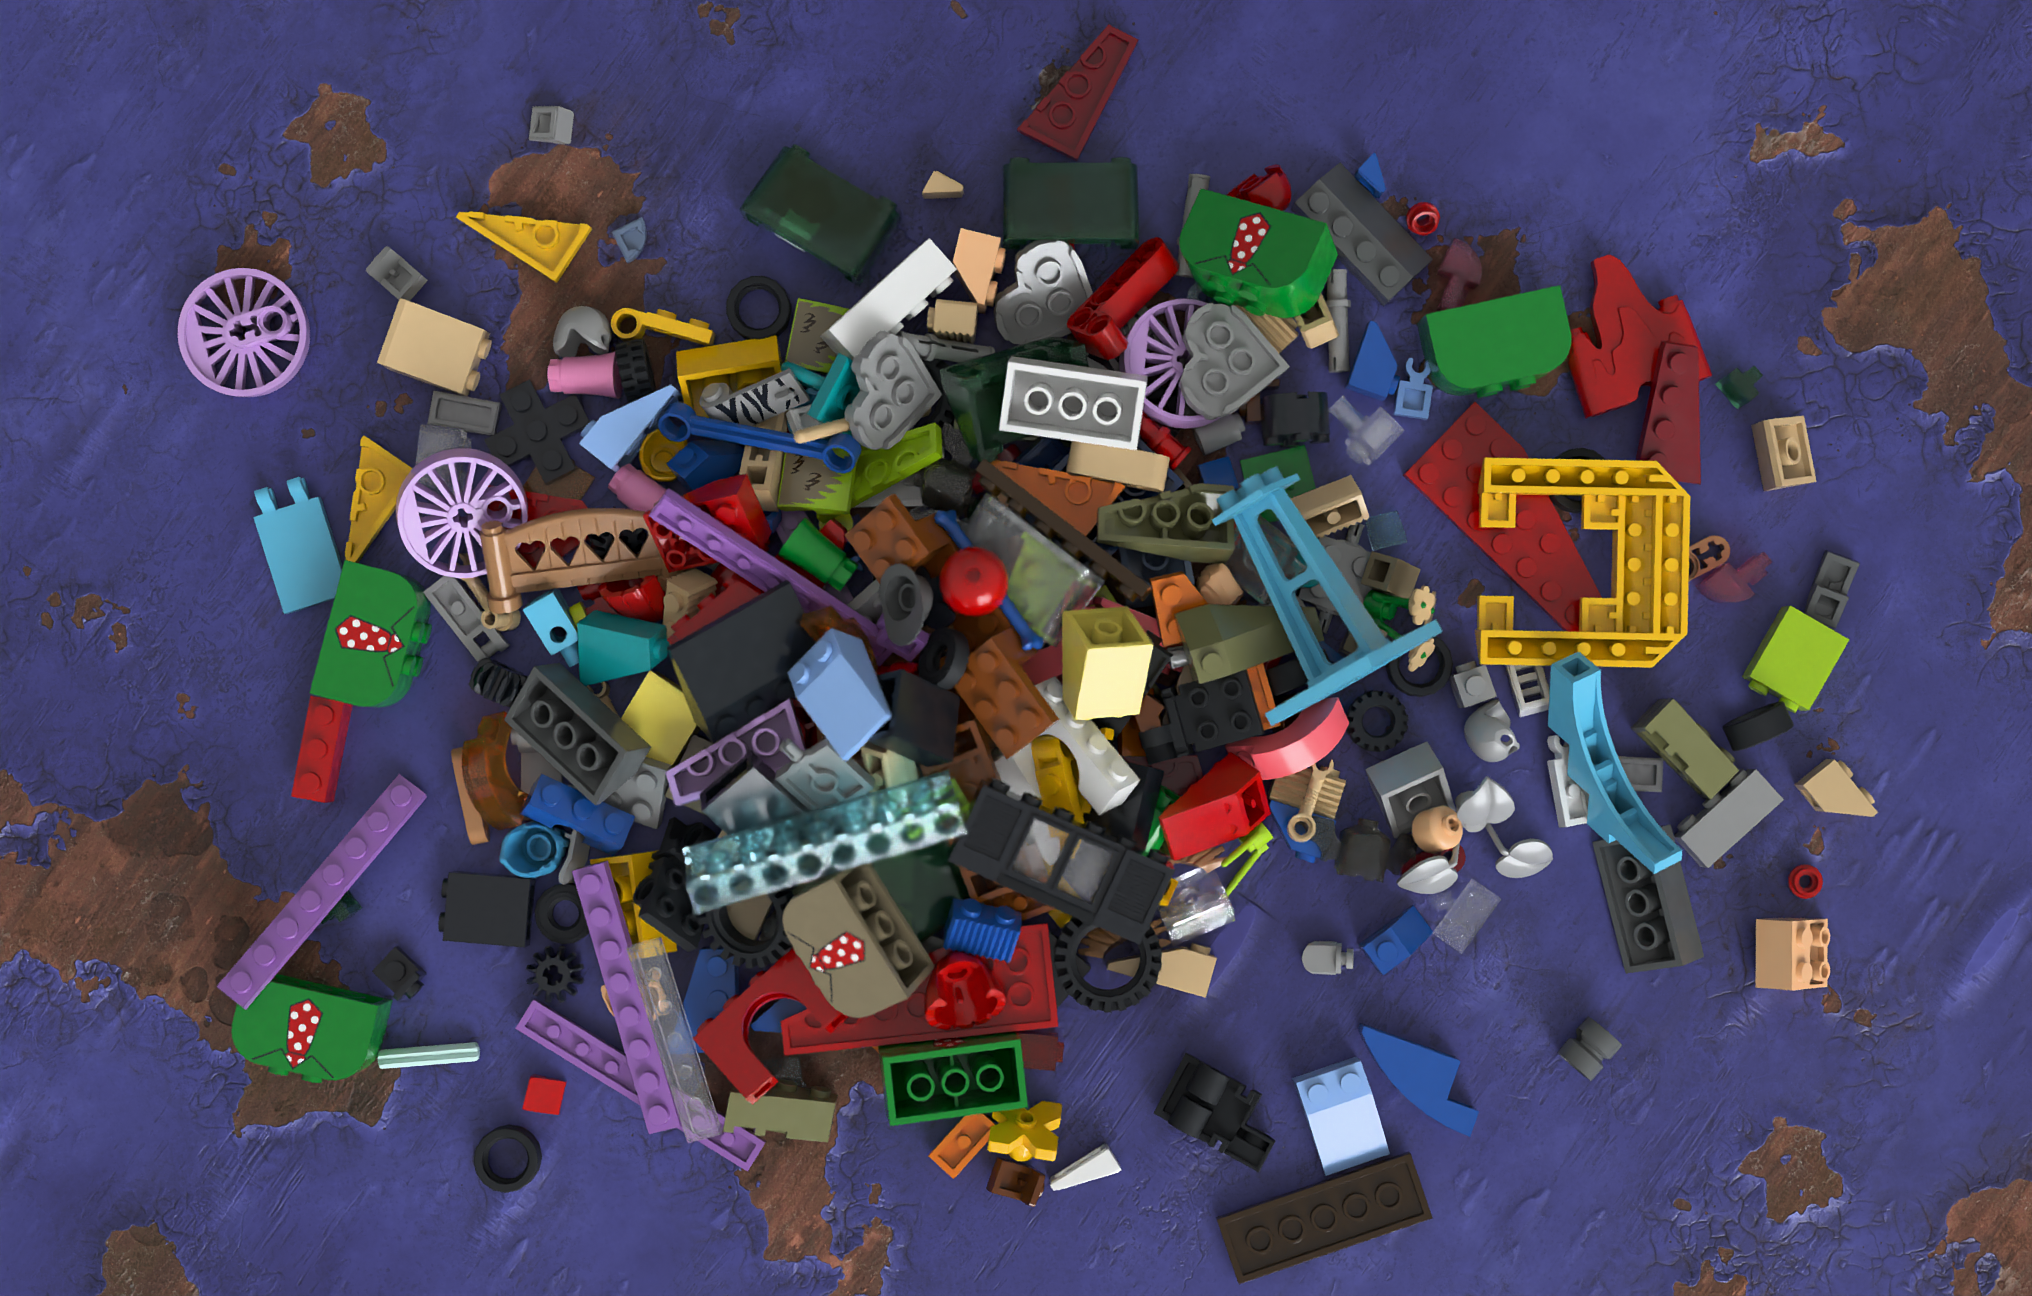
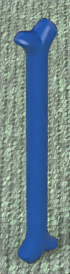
M939 510L934 514L935 523L947 531L959 550L973 546L958 525L955 510L947 512ZM1006 593V597L999 607L1019 634L1022 649L1029 651L1031 648L1041 649L1043 647V637L1036 634L1030 628Z

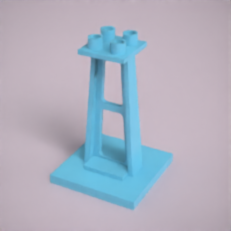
M1277 466L1261 475L1257 473L1240 483L1242 487L1237 491L1233 489L1217 498L1216 500L1223 513L1212 519L1215 526L1234 519L1309 681L1307 682L1309 686L1307 690L1265 713L1271 726L1341 691L1443 632L1437 620H1434L1392 642L1388 638L1386 639L1285 492L1286 488L1300 480L1298 474L1283 478ZM1267 509H1271L1275 513L1307 564V569L1291 580L1287 579L1258 523V516ZM1312 579L1319 582L1358 644V649L1335 664H1331L1327 660L1295 596L1296 590Z

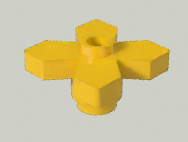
M1041 1101L1029 1110L1019 1108L992 1112V1118L999 1124L990 1127L987 1150L1009 1154L1016 1161H1028L1033 1157L1054 1161L1056 1159L1059 1137L1051 1131L1060 1126L1062 1104Z

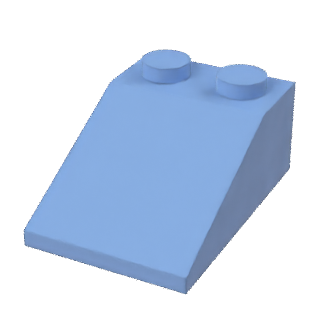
M669 385L601 416L597 422L591 420L581 432L580 436L583 439L579 444L611 470L617 472L622 466L631 463L639 453L641 443L647 434L659 428L658 421L666 407L673 402H680L683 398L682 394L672 385Z
M830 628L788 672L797 699L843 760L847 761L892 717L862 639Z
M1357 1057L1292 1078L1325 1176L1390 1154L1364 1068Z

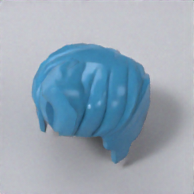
M536 821L527 822L513 828L506 834L502 841L499 860L516 876L522 878L540 877L558 868L562 858L565 856L566 849L569 848L570 839L565 837L567 832L554 826L549 828Z

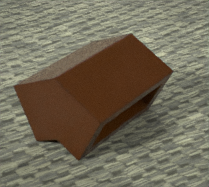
M1150 693L1142 700L1140 713L1135 715L1140 732L1154 729L1164 724L1161 712L1165 708V704Z

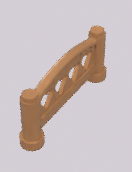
M587 508L550 514L525 522L511 529L502 527L500 521H489L481 525L480 539L490 589L486 597L489 611L493 613H509L519 609L523 605L521 593L644 578L650 575L657 576L663 591H666L667 578L672 579V576L686 572L690 568L671 573L668 572L644 520L643 514L646 511L622 508ZM638 528H644L648 531V536L637 555L619 537L621 531L630 530L634 532ZM604 532H609L614 536V540L604 559H601L585 542V537L589 534L600 536ZM571 536L578 538L580 543L570 563H567L552 548L550 543L553 539L560 538L565 541L566 538ZM534 541H541L545 544V549L536 567H532L516 550V546L519 543L524 542L530 545Z

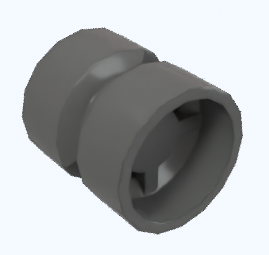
M1587 1016L1576 1029V1039L1568 1038L1557 1053L1592 1082L1604 1068L1602 1060H1610L1622 1047V1044L1606 1029Z

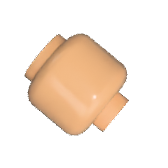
M1443 805L1418 813L1412 823L1413 840L1419 848L1427 853L1434 854L1454 848L1461 841L1463 835V826L1456 812L1450 807Z

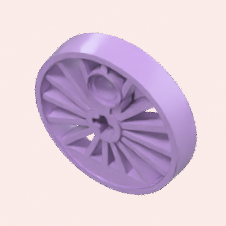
M235 268L210 276L201 282L189 295L179 317L178 344L183 360L189 370L207 387L229 396L258 397L280 389L298 373L309 350L310 325L302 303L285 283L273 275L257 269ZM245 279L243 310L233 280ZM255 280L267 281L253 307ZM223 284L226 285L234 314L214 291ZM276 286L285 293L272 306H266ZM206 296L211 298L226 316L227 320L200 307ZM290 303L293 304L296 311L292 315L283 310ZM199 314L222 325L223 328L202 326ZM276 315H281L283 318L282 326L276 331H271L270 320ZM296 322H299V334H293ZM242 327L251 330L245 333L244 340L238 337L239 334L243 333ZM205 334L222 336L207 341ZM281 340L299 343L295 355H292L271 344V342ZM222 346L213 355H211L210 349ZM260 346L291 361L283 373ZM257 355L276 376L273 381L265 384ZM227 356L217 375L215 365ZM238 360L235 389L223 387ZM248 360L257 388L245 389Z
M1175 299L1152 307L1128 331L1126 335L1128 346L1119 357L1120 372L1148 377L1165 373L1146 388L1143 412L1153 421L1168 427L1182 429L1197 428L1211 424L1221 418L1208 420L1197 412V416H1184L1185 399L1179 386L1176 414L1163 410L1182 376L1183 365L1179 362L1180 359H1186L1185 364L1191 359L1182 339L1174 311H1186L1185 331L1190 317L1198 308L1208 304L1206 302L1194 299ZM1165 313L1172 338L1155 319V316ZM1149 327L1162 343L1148 336ZM1149 348L1158 354L1148 353L1146 349ZM1145 363L1160 364L1145 368ZM1171 380L1157 406L1146 398L1167 381Z
M448 449L425 458L406 476L396 500L397 526L409 553L427 569L440 575L454 578H471L487 574L485 561L481 563L476 561L471 538L472 534L482 548L480 531L482 530L481 525L483 523L500 521L502 527L513 528L528 520L527 497L517 475L499 458L476 449ZM455 462H469L463 492H461ZM448 464L454 493L450 491L435 468ZM476 464L489 467L476 488L471 490ZM428 473L444 497L424 486L418 480ZM497 473L506 479L499 486L488 487ZM514 489L518 499L511 500L508 491ZM414 491L435 504L417 501ZM493 501H501L505 504V507L500 511H492L487 506ZM464 508L467 516L460 517L458 509ZM521 509L520 519L511 518L512 510ZM419 512H421V513H426V514H432V515H430V516H425V517H420V513H419ZM434 526L424 533V527ZM443 533L432 551L428 553L427 543ZM462 533L464 534L470 565H456ZM454 535L449 563L436 560ZM521 543L516 546V550H518Z

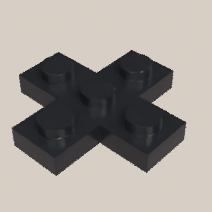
M530 379L499 394L514 425L484 439L493 456L499 458L509 467L531 457L546 486L577 471L562 442L566 438L582 431L590 422L576 394L545 408Z

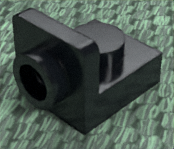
M395 946L372 970L395 993L393 997L397 1001L406 996L409 999L413 998L424 986L421 980L427 974L399 946Z

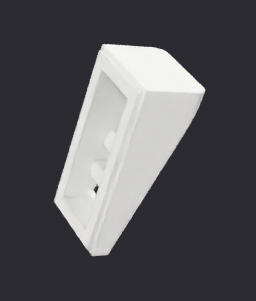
M1505 665L1519 717L1549 710L1550 690L1543 666ZM1534 667L1535 672L1521 676L1516 674V671ZM1533 681L1538 682V686L1523 690L1520 688L1521 684ZM1541 694L1542 699L1527 703L1524 701V698Z
M1104 1143L1051 1176L1049 1181L1051 1188L1055 1191L1112 1175L1122 1169L1109 1146Z

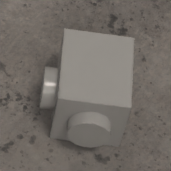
M1474 660L1456 666L1457 673L1452 674L1449 678L1458 708H1465L1497 697L1486 664L1476 666Z

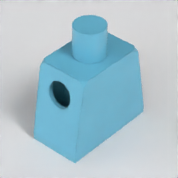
M554 588L528 602L523 611L551 656L560 651L567 665L572 667L579 663L577 627L570 615V608L559 588ZM557 626L563 627L567 635L559 637L555 634L553 628Z

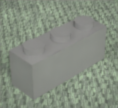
M1743 768L1740 769L1728 782L1730 785L1721 794L1718 792L1711 800L1706 799L1702 803L1705 808L1696 816L1690 814L1678 824L1677 828L1680 831L1674 835V838L1700 867L1709 868L1784 800L1757 769H1747L1746 771Z

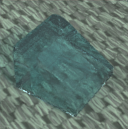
M1398 511L1369 517L1368 520H1364L1372 551L1408 542Z

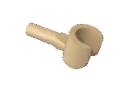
M601 682L603 689L599 694H594V690L590 685L586 686L619 717L608 696L610 687L607 682Z

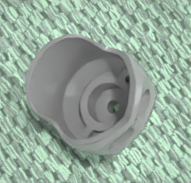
M577 306L567 310L558 321L554 333V352L562 358L575 357L579 345L584 343L598 355L608 353L609 343L612 339L610 323L602 312L593 307Z
M1499 699L1491 700L1479 707L1465 722L1464 735L1468 746L1479 758L1487 762L1501 761L1520 748V744L1517 742L1513 731L1509 728L1511 725L1510 718L1503 709ZM1502 735H1508L1510 738L1508 742H1503L1500 739Z

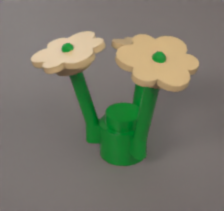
M1422 586L1421 589H1414L1410 599L1370 590L1364 599L1363 606L1378 628L1388 632L1387 635L1396 640L1402 637V635L1385 624L1384 621L1386 619L1392 620L1396 614L1397 607L1409 609V614L1413 615L1412 620L1415 625H1421L1423 622L1424 625L1430 623L1435 612L1436 592L1432 591V593H1429V587ZM1433 638L1409 651V671L1413 672L1418 666L1424 665L1435 649Z

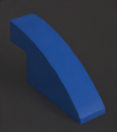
M1360 1023L1358 1031L1373 1060L1387 1079L1425 1114L1446 1127L1470 1137L1479 1111L1473 1106L1448 1098L1461 1061L1449 1054Z

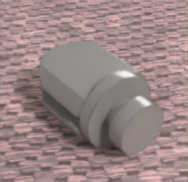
M1313 941L1304 949L1302 962L1305 969L1312 974H1341L1342 965H1346V969H1353L1354 949L1347 948V952H1342V943Z

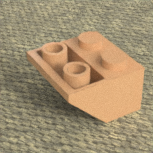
M961 228L953 258V265L957 268L954 273L972 303H977L978 313L985 314L987 306H994L998 282L993 280L995 273L1002 274L1006 249L1001 248V238Z
M1756 919L1755 988L1801 990L1827 987V980L1830 975V966L1827 962L1828 944L1830 942L1828 919Z

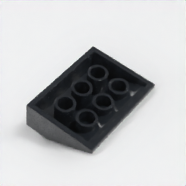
M785 580L668 646L667 650L694 722L715 743L777 707L787 699L796 696L788 672L818 642V638L791 583Z

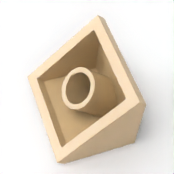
M1804 416L1768 419L1751 425L1764 491L1817 482Z

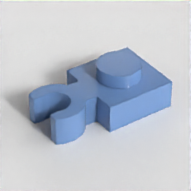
M1408 358L1404 365L1408 381L1399 380L1393 415L1427 420L1433 385L1423 383L1424 378L1431 372L1429 362L1426 360L1423 372L1417 373L1412 368L1413 358Z

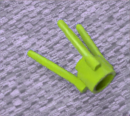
M1262 822L1248 835L1238 838L1241 845L1221 862V866L1226 867L1244 851L1247 850L1251 853L1254 850L1221 894L1222 899H1226L1259 856L1269 848L1267 843L1273 839V836Z

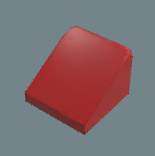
M537 1074L531 1075L522 1109L559 1115L567 1081Z

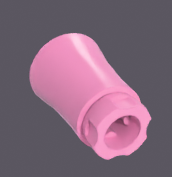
M616 352L550 359L547 376L551 392L599 395L617 399L621 397L623 387L619 375Z
M630 463L622 466L608 484V488L617 495V499L629 509L646 512L654 507V503L667 490L642 470H637Z

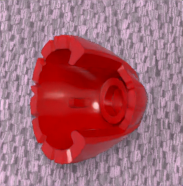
M650 575L644 578L600 583L599 592L601 597L618 614L652 623L663 620L666 591H663L657 576Z
M952 952L943 957L931 972L924 999L925 1018L929 1025L932 1027L936 1026V1028L942 1030H950L951 1028L957 1030L959 1027L967 1029L973 1027L974 1024L978 1026L991 1020L992 1015L997 1016L1002 1011L1006 1002L1005 994L998 980L982 961L969 953Z

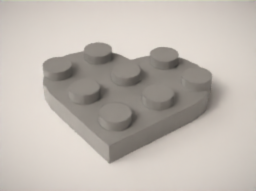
M1060 236L1035 240L1017 252L1014 268L1016 282L998 293L994 300L995 308L993 313L997 329L1006 341L1009 340L1013 344H1020L1024 348L1040 346L1070 334L1071 331L1067 327L1069 317L1093 294L1082 261L1073 246Z
M1208 303L1198 308L1190 317L1183 333V341L1191 359L1183 369L1179 380V387L1182 396L1190 408L1208 420H1215L1218 417H1225L1237 411L1286 372L1290 366L1239 308L1234 305L1227 306L1224 304Z
M880 331L865 344L860 354L853 359L851 368L853 373L856 374L860 392L853 400V403L846 407L845 419L849 422L853 438L861 446L873 450L880 448L887 450L897 444L904 437L905 433L942 396L914 346L906 338L886 331Z

